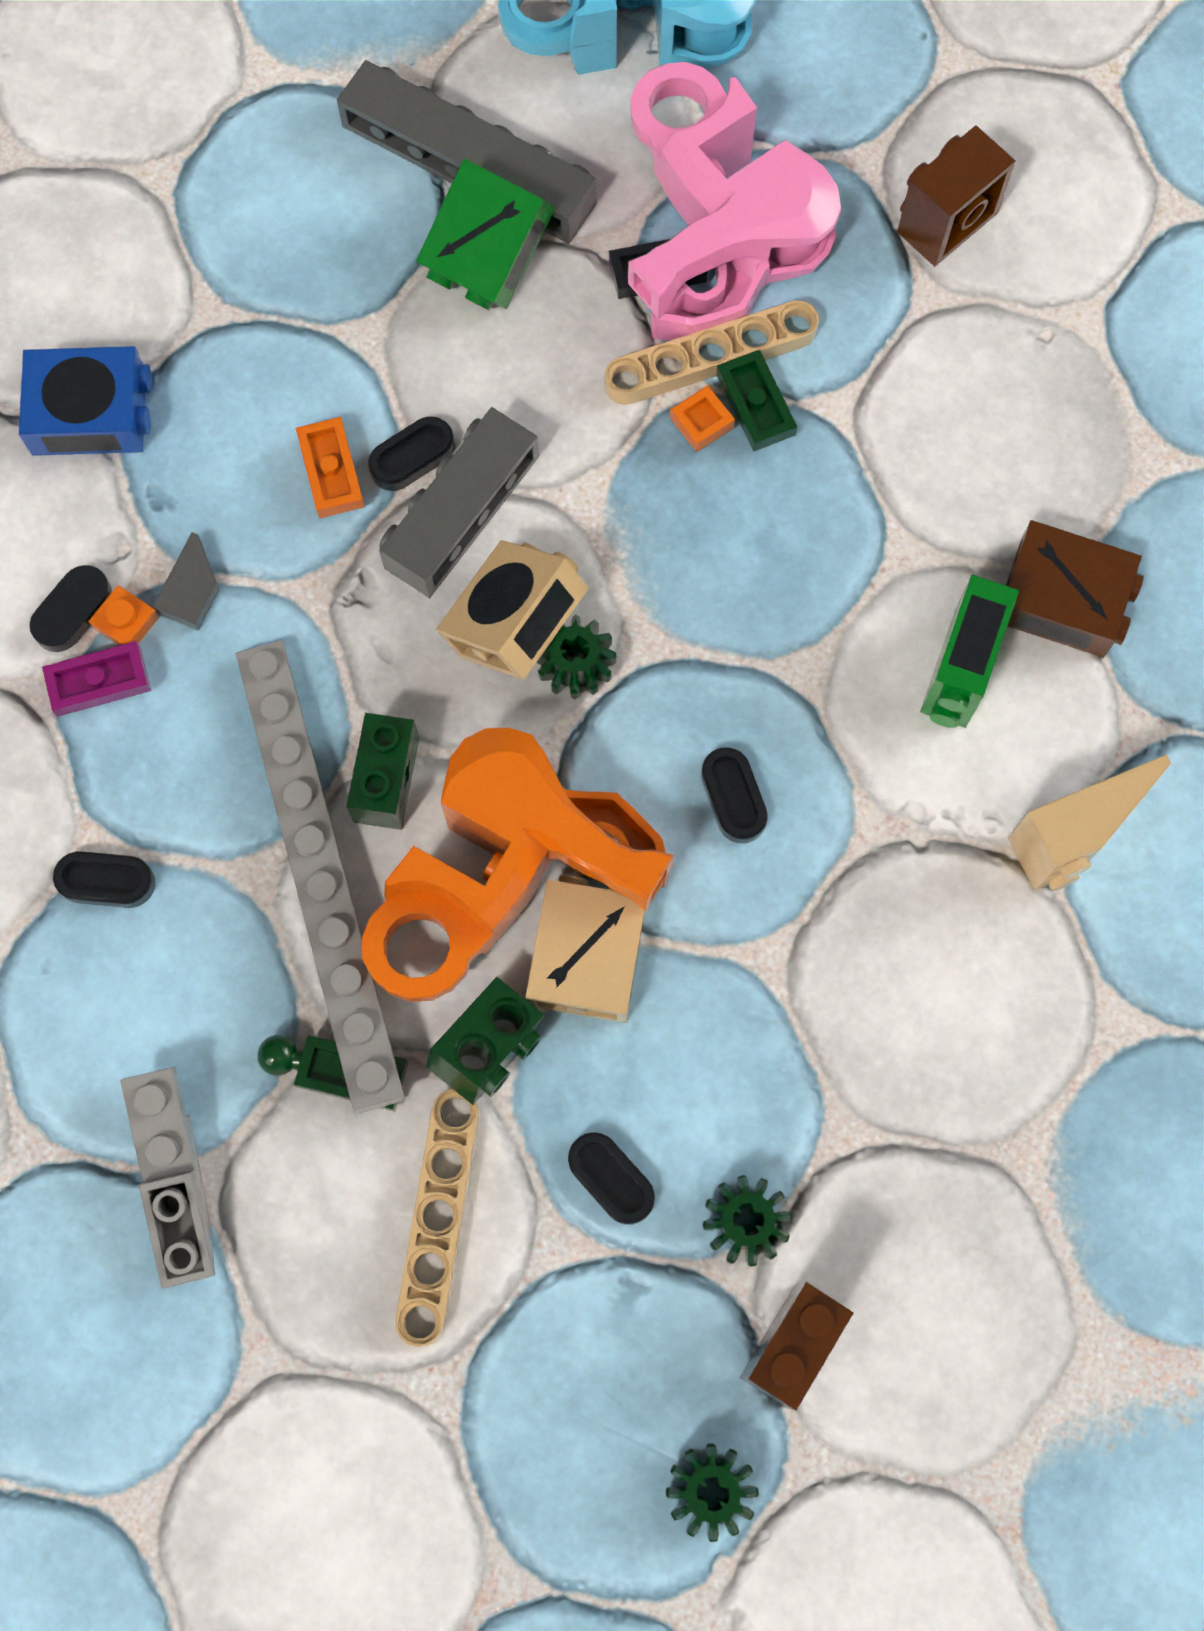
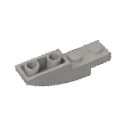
M175 1066L123 1078L120 1082L142 1177L139 1189L161 1288L213 1277L215 1275L214 1256L201 1169L190 1115L185 1114Z

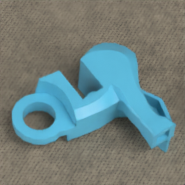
M499 0L498 13L503 33L514 47L530 55L552 56L570 52L575 70L580 75L617 68V8L636 9L654 6L660 65L687 62L707 69L725 64L743 50L752 34V14L750 12L755 5V0H567L571 4L568 12L558 20L549 22L534 21L526 17L518 9L524 0Z

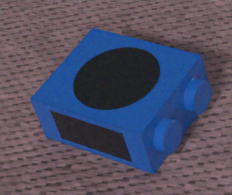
M135 346L23 350L18 435L31 455L143 452L144 435H149L151 431L150 412L148 407L145 406V393L152 391V373L149 364H143Z

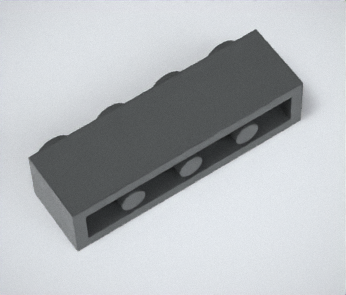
M492 406L482 419L476 418L472 421L464 434L462 445L455 454L449 453L442 459L436 470V478L426 490L422 488L417 491L409 503L407 515L399 525H391L380 541L379 552L384 569L429 599L539 458L538 436Z

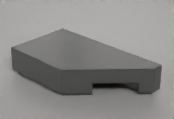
M191 532L152 608L161 616L199 631L219 592V587L198 534Z

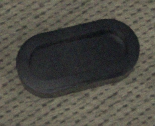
M424 417L378 445L371 452L368 460L369 471L374 483L384 490L398 491L438 467L442 459L449 453L453 454L455 442L451 427L446 421L438 417Z
M82 565L71 569L34 611L30 619L29 628L33 638L42 648L51 652L65 651L75 645L91 626L88 621L112 593L111 585L104 573L98 568L89 565Z
M723 747L712 751L703 762L701 780L721 833L732 842H752L763 833L768 814L749 761L743 753L733 748Z
M76 851L65 855L58 861L53 872V883L62 896L74 903L134 908L144 904L152 896L155 889V876L151 868L143 860L134 856Z
M597 1132L586 1133L574 1141L568 1154L570 1170L602 1209L614 1221L623 1225H634L646 1219L654 1205L655 1195L653 1187L615 1142L608 1136Z

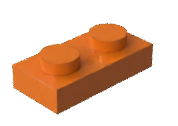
M341 417L297 427L296 432L319 519L364 508V501Z

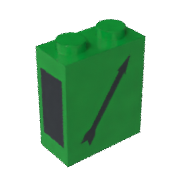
M464 158L415 262L429 268L426 278L449 290L454 282L467 288L468 291L465 298L487 310H490L492 303L507 309L555 207L544 199Z
M973 574L971 575L954 611L920 713L929 715L930 719L940 726L955 728L957 726L967 727L984 697L1019 590Z

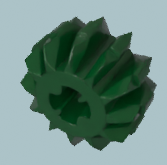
M575 614L571 619V626L565 627L563 624L536 662L542 665L538 669V677L541 681L552 680L551 690L555 695L562 692L566 686L570 687V696L574 700L579 697L580 687H585L589 693L595 695L598 692L596 680L602 682H609L611 680L612 671L609 669V666L616 664V652L609 649L612 645V636L609 633L598 634L599 623L595 619L584 628L581 627L580 617ZM578 652L584 654V659L576 657L572 662L567 661V656L574 658Z
M742 1175L737 1178L738 1195H735L730 1186L725 1182L717 1187L720 1196L727 1203L726 1205L714 1199L706 1201L705 1208L710 1212L720 1215V1219L705 1220L702 1223V1227L705 1231L721 1230L722 1235L716 1237L709 1245L713 1251L720 1249L726 1241L732 1245L726 1256L728 1263L734 1264L738 1259L740 1250L745 1249L747 1265L754 1267L758 1262L757 1246L769 1260L777 1256L776 1249L768 1240L769 1237L777 1242H788L790 1235L786 1231L776 1228L775 1223H786L792 1220V1213L790 1211L774 1213L772 1207L778 1205L785 1196L779 1191L774 1193L768 1201L762 1197L768 1186L766 1179L761 1178L755 1186L754 1193L749 1192L747 1177ZM748 1207L751 1216H759L761 1223L760 1226L756 1225L752 1229L755 1233L754 1235H745V1230L742 1226H734L733 1216L738 1217L742 1213L739 1208Z
M707 1443L705 1463L701 1464L697 1454L690 1448L685 1451L686 1459L693 1467L689 1473L678 1465H672L670 1469L671 1474L685 1483L684 1487H666L665 1494L666 1497L671 1499L685 1498V1502L676 1506L671 1511V1516L676 1521L684 1518L691 1512L693 1513L686 1529L688 1535L694 1537L699 1532L703 1521L707 1522L708 1540L716 1542L719 1536L717 1523L724 1522L730 1535L736 1536L739 1534V1529L731 1516L737 1512L744 1519L751 1520L753 1518L754 1512L748 1506L741 1504L740 1498L758 1497L759 1490L751 1485L739 1486L740 1481L748 1478L753 1473V1469L749 1464L742 1465L732 1473L730 1472L737 1458L735 1450L729 1448L719 1464L716 1463V1445ZM708 1477H716L717 1484L720 1487L726 1488L724 1500L717 1497L720 1504L714 1507H708L705 1498L697 1496L698 1486L701 1484L706 1487L707 1485L703 1480Z

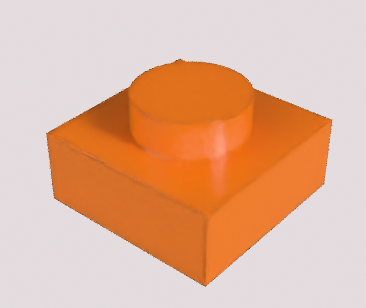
M708 385L670 409L669 418L696 452L734 429V417Z
M117 585L88 622L93 629L119 646L137 641L139 644L160 616L155 609Z

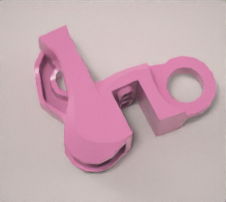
M687 62L667 63L650 70L637 82L630 98L631 126L639 141L649 147L654 158V173L672 205L689 225L668 242L655 247L646 255L630 260L628 263V284L652 311V337L666 341L747 316L758 294L765 285L812 273L831 251L836 239L835 226L842 211L838 186L826 168L787 140H784L751 162L757 111L756 105L736 77L730 78L726 94L719 80L701 66ZM682 95L692 98L701 105L705 112L704 116L697 123L685 128H673L659 122L653 116L651 110L661 99ZM715 268L717 285L711 290L704 293H696L685 283L687 280Z

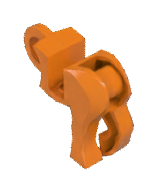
M509 727L485 728L465 738L450 757L441 797V806L449 830L494 855L483 874V879L487 883L484 886L413 846L385 881V902L369 918L362 936V960L373 980L391 996L409 1002L433 1001L452 992L467 975L470 962L480 953L485 955L518 919L530 902L548 865L553 859H560L577 871L604 883L616 893L630 899L644 911H647L660 887L664 888L668 883L674 855L665 852L664 842L660 835L618 793L564 789L545 752L533 735ZM412 920H427L436 923L446 931L449 937V952L445 962L437 971L425 977L411 978L399 974L390 966L387 958V946L392 934L401 925Z

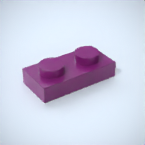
M137 641L42 666L51 709L57 717L151 691L142 650Z

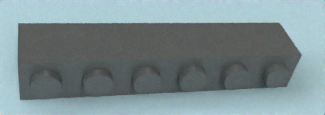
M365 60L336 99L343 128L450 183L453 182L465 158L544 199L555 207L544 232L567 244H570L596 205V177L592 176L584 167L577 164L571 165L553 156L549 150L541 145L529 144L514 136L506 127L501 125L494 126L477 117L467 107L462 105L455 106L439 98L431 89L425 86L418 87L400 78L395 71L388 67H379Z

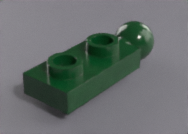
M273 1035L266 1038L260 1044L257 1059L260 1067L266 1073L281 1076L289 1073L292 1069L297 1070L294 1085L297 1088L351 1101L336 1042L308 1035L304 1050L302 1051L297 1049L296 1044L289 1037ZM394 1056L401 1084H403L409 1062L407 1059ZM397 1103L381 1107V1109L395 1112Z

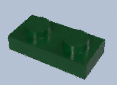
M760 349L717 365L716 375L753 452L796 436V422Z

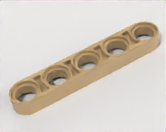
M790 301L618 357L611 361L606 368V393L616 403L623 405L633 404L717 376V365L759 349L764 359L767 360L804 348L815 339L819 322L818 312L811 304L805 301ZM792 316H800L808 321L810 327L803 333H794L787 329L784 322ZM749 330H758L765 334L767 342L760 347H751L744 343L742 335ZM706 344H716L723 349L724 356L717 361H708L701 357L699 350ZM663 358H674L679 361L682 368L674 375H664L657 370L656 364ZM620 372H631L638 378V383L635 387L624 390L615 386L612 380Z
M453 1089L442 1092L435 1099L432 1106L396 1314V1330L399 1337L405 1343L415 1347L429 1346L435 1343L442 1335L445 1327L479 1123L477 1103L474 1105L470 1104ZM452 1099L464 1100L470 1107V1117L460 1127L447 1126L441 1118L443 1106ZM443 1150L456 1151L462 1159L460 1172L450 1179H442L433 1171L434 1157ZM435 1201L448 1203L453 1211L451 1224L442 1231H432L424 1222L426 1208ZM433 1253L442 1259L444 1273L438 1282L426 1285L417 1279L415 1265L421 1256ZM416 1307L428 1308L435 1317L434 1330L425 1338L413 1337L406 1328L407 1315Z

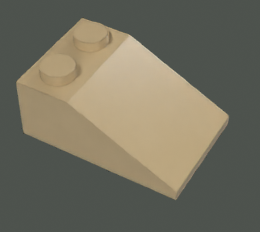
M1167 754L1031 810L1025 815L1008 839L1034 891L1050 885L1052 891L1060 890L1080 879L1079 874L1092 867L1090 860L1103 848L1170 766L1171 762Z

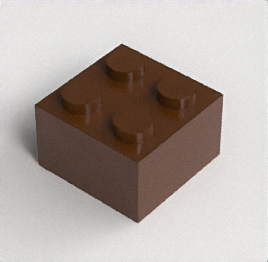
M977 125L962 137L955 135L944 145L936 159L930 164L926 162L921 163L909 176L906 198L900 207L902 214L897 233L936 267L998 214L1016 160Z

